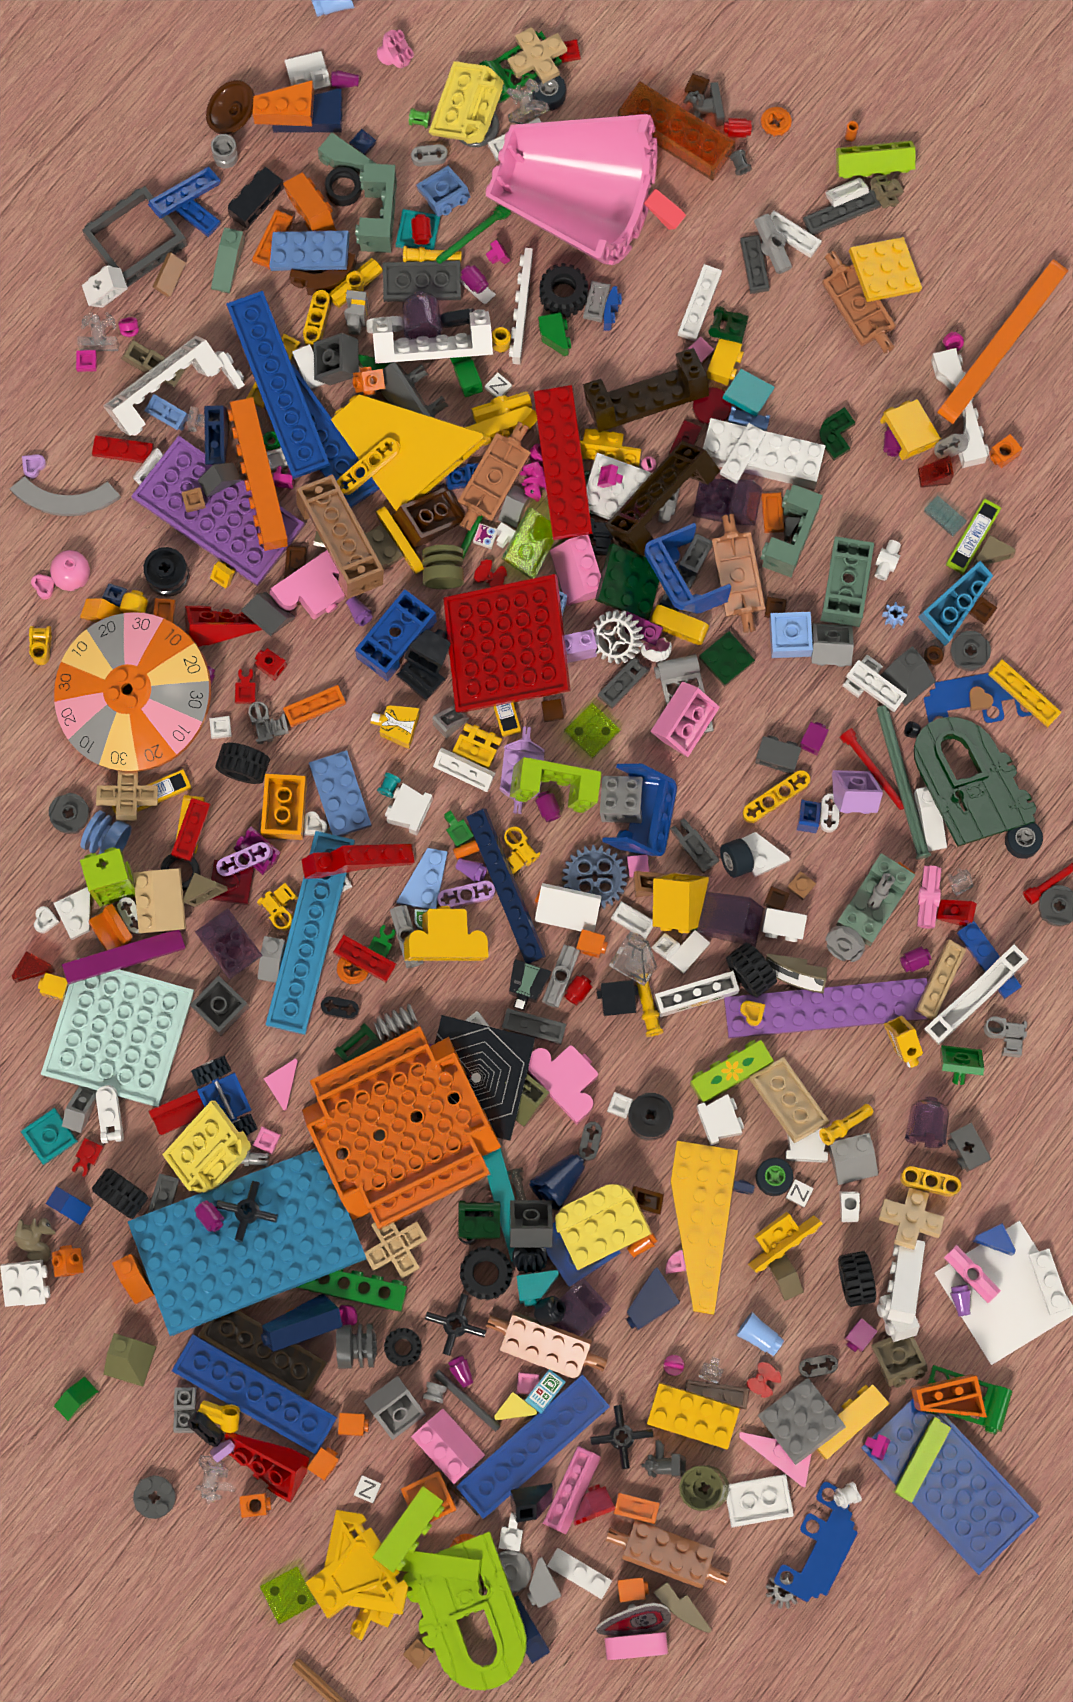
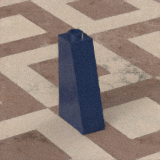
M334 89L314 95L312 126L272 125L273 132L342 133V89Z
M321 1294L262 1325V1342L274 1352L343 1327L339 1307L324 1294Z

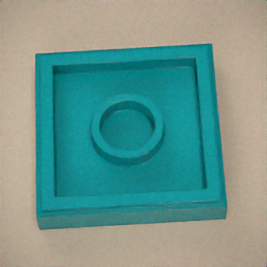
M402 209L396 247L419 248L422 246L425 249L434 250L441 216L438 217L436 214ZM418 214L426 215V217L430 218L431 239L425 245H417L412 239L411 219L415 218V215Z
M740 369L722 399L757 417L775 387Z
M53 1108L20 1131L43 1165L78 1142L70 1129L62 1127L63 1119L56 1108Z

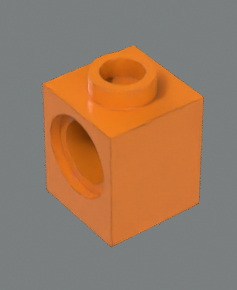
M1009 434L991 448L989 453L990 459L1002 469L1020 456L1022 447ZM1000 450L1008 451L1009 455H1002Z
M582 929L576 949L580 950L582 954L600 959L601 953L605 954L608 942H605V935Z
M339 1413V1435L364 1436V1433L368 1432L369 1419H366L365 1414Z
M321 1447L307 1469L326 1481L340 1460L336 1457L338 1453L329 1447L326 1450Z
M266 1493L239 1496L241 1518L268 1515V1510H271L270 1497L267 1498ZM255 1499L261 1502V1509L257 1512H254L250 1507L251 1502Z
M643 1577L617 1580L620 1602L644 1600L645 1595L649 1594L648 1582H643Z

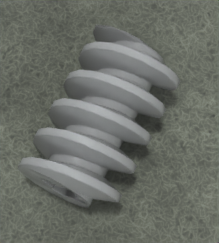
M407 1004V1011L400 1007L399 1014L392 1010V1017L384 1013V1020L377 1016V1023L374 1022L382 1042H384V1035L391 1039L392 1032L399 1036L400 1029L407 1033L408 1025L413 1030L415 1029V1023L418 1024L410 1004Z

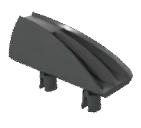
M396 362L389 364L383 369L385 389H380L379 391L391 404L434 418L437 413L449 406L444 402L443 396H440L430 405L425 404L415 388L416 382L429 375L424 370L425 368L422 364L409 374Z

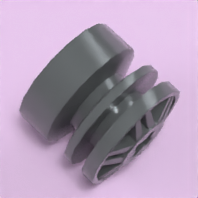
M350 1324L342 1325L343 1327L336 1329L338 1369H352L354 1359H358L360 1368H364V1358H368V1367L374 1368L377 1356V1337L373 1324H367V1333H363L362 1324L358 1325L357 1334H353Z

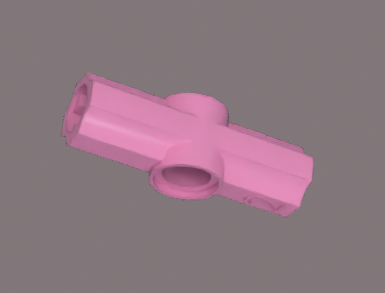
M937 866L923 867L922 885L918 894L919 912L917 926L921 928H935L937 907H939L941 890L939 889L941 868Z
M957 1245L944 1257L962 1276L964 1282L969 1284L987 1303L1001 1291L984 1274L981 1267L976 1265ZM969 1269H974L977 1272L975 1280L967 1276Z

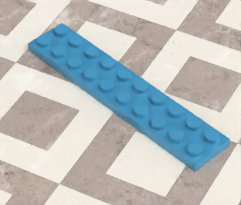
M315 831L310 854L332 852L343 845H354L355 840ZM347 873L315 879H304L303 877L266 1026L306 1035Z

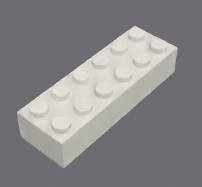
M710 419L703 449L708 452L718 467L723 468L746 426ZM765 431L766 435L744 473L815 489L826 445Z

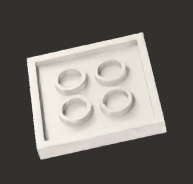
M597 453L586 483L590 513L610 520L652 473ZM610 464L618 466L617 474L623 476L622 484L616 483V485L606 488L597 486L601 467Z

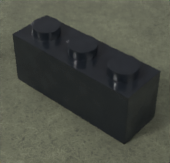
M267 167L257 171L249 185L246 184L242 188L241 194L230 201L228 205L229 216L245 229H248L284 189L283 180Z

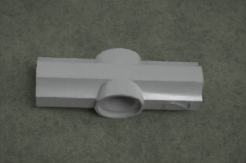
M769 214L756 218L754 223L762 239V252L770 257L777 274L790 270L792 265L784 249L786 243L784 236L776 231Z
M407 905L390 909L403 958L404 941L401 939V936L405 932L412 933L414 931ZM405 961L406 968H413L423 964V961Z
M563 945L544 994L543 1003L559 1008L580 950L569 945ZM558 972H564L567 978L559 981L555 975Z

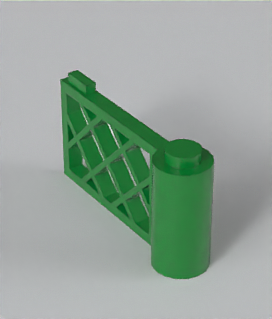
M535 31L539 39L542 41L547 39L542 31L539 33ZM519 45L493 61L484 60L479 64L491 68L504 82L498 103L509 99L514 92L531 83L538 76L536 73H525L522 75L521 82L513 85L511 77L512 74L515 75L512 69L501 67V62L511 58L513 55L515 56L522 50ZM559 56L554 58L556 67L562 64Z
M932 1365L927 1384L935 1383L936 1371L943 1373L947 1380L950 1379L949 1376L956 1378L965 1375ZM978 1380L979 1386L987 1388L985 1397L982 1398L987 1417L976 1419L970 1417V1415L944 1414L980 1425L985 1428V1432L996 1435L997 1432H1002L1013 1391Z

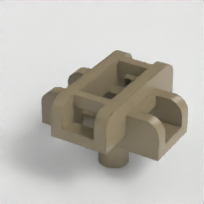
M886 175L876 176L871 180V189L875 192L876 199L883 208L895 207L899 204L897 198L904 191L898 180L892 179L888 181Z

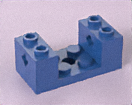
M404 589L356 647V658L388 682L399 669V660L408 650L410 644L425 630H431L437 622L436 612ZM392 628H399L401 634L393 637L390 635V630Z

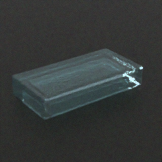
M938 495L924 509L928 516L953 537L967 522Z

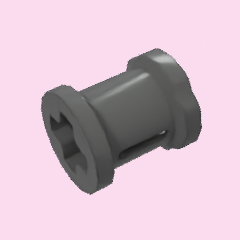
M738 150L729 156L730 160L734 163L735 173L738 176L744 175L752 169V166L748 164L745 157V150Z

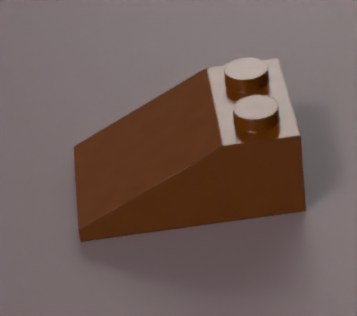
M444 487L401 505L392 517L412 549H415L458 526L462 522L464 514L448 488Z

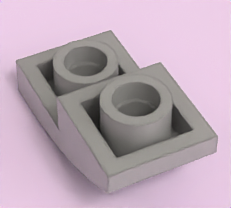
M175 1388L174 1433H195L188 1426V1420L196 1412V1388Z

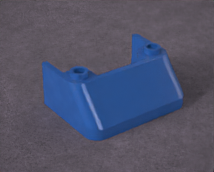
M693 523L649 541L645 546L644 553L673 606L680 610L699 614L728 602L731 585L727 584L703 595L691 594L675 564L678 563L680 558L677 548L691 543L694 539L696 524Z
M642 763L617 764L616 768L628 773V776L642 777L643 779L641 798L642 823H630L628 831H619L616 838L603 837L602 842L623 851L650 856H662L665 853L677 792L676 782L674 779Z

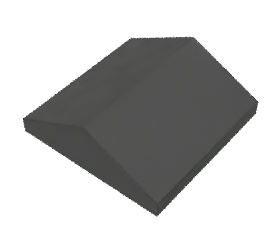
M267 592L256 594L241 610L270 636L295 619L291 612L280 608Z

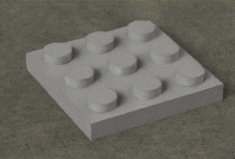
M806 1378L758 1415L795 1465L846 1428L845 1424L809 1378Z

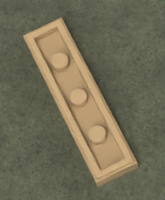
M950 939L946 941L915 1009L916 1012L930 1020L936 1018L965 954L966 949Z

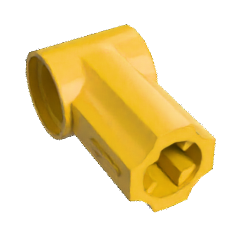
M205 1400L200 1404L198 1412L203 1413L213 1423L220 1425V1429L223 1432L234 1433L238 1430L240 1419L239 1407L235 1405L220 1406Z

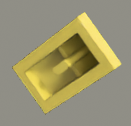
M512 1392L495 1414V1421L535 1416L537 1412Z

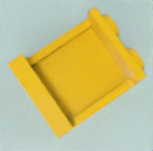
M918 399L912 402L907 400L895 409L891 407L883 412L884 415L880 422L881 424L887 422L902 450L899 452V456L902 461L935 447L936 443L941 439Z

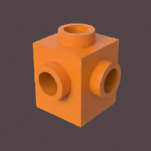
M371 367L360 368V372L353 373L352 383L356 393L363 392L364 396L373 395L375 390L385 389L383 369L372 370Z
M72 1245L60 1246L59 1251L52 1252L55 1277L74 1276L84 1273L81 1248H72Z

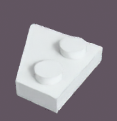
M756 832L741 838L748 844L754 859L752 873L754 877L790 861L787 855Z

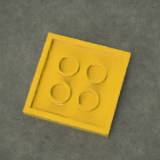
M904 237L855 246L849 249V254L867 302L921 291L922 286Z

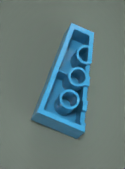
M979 561L918 616L944 646L951 641L953 635L993 577V574Z

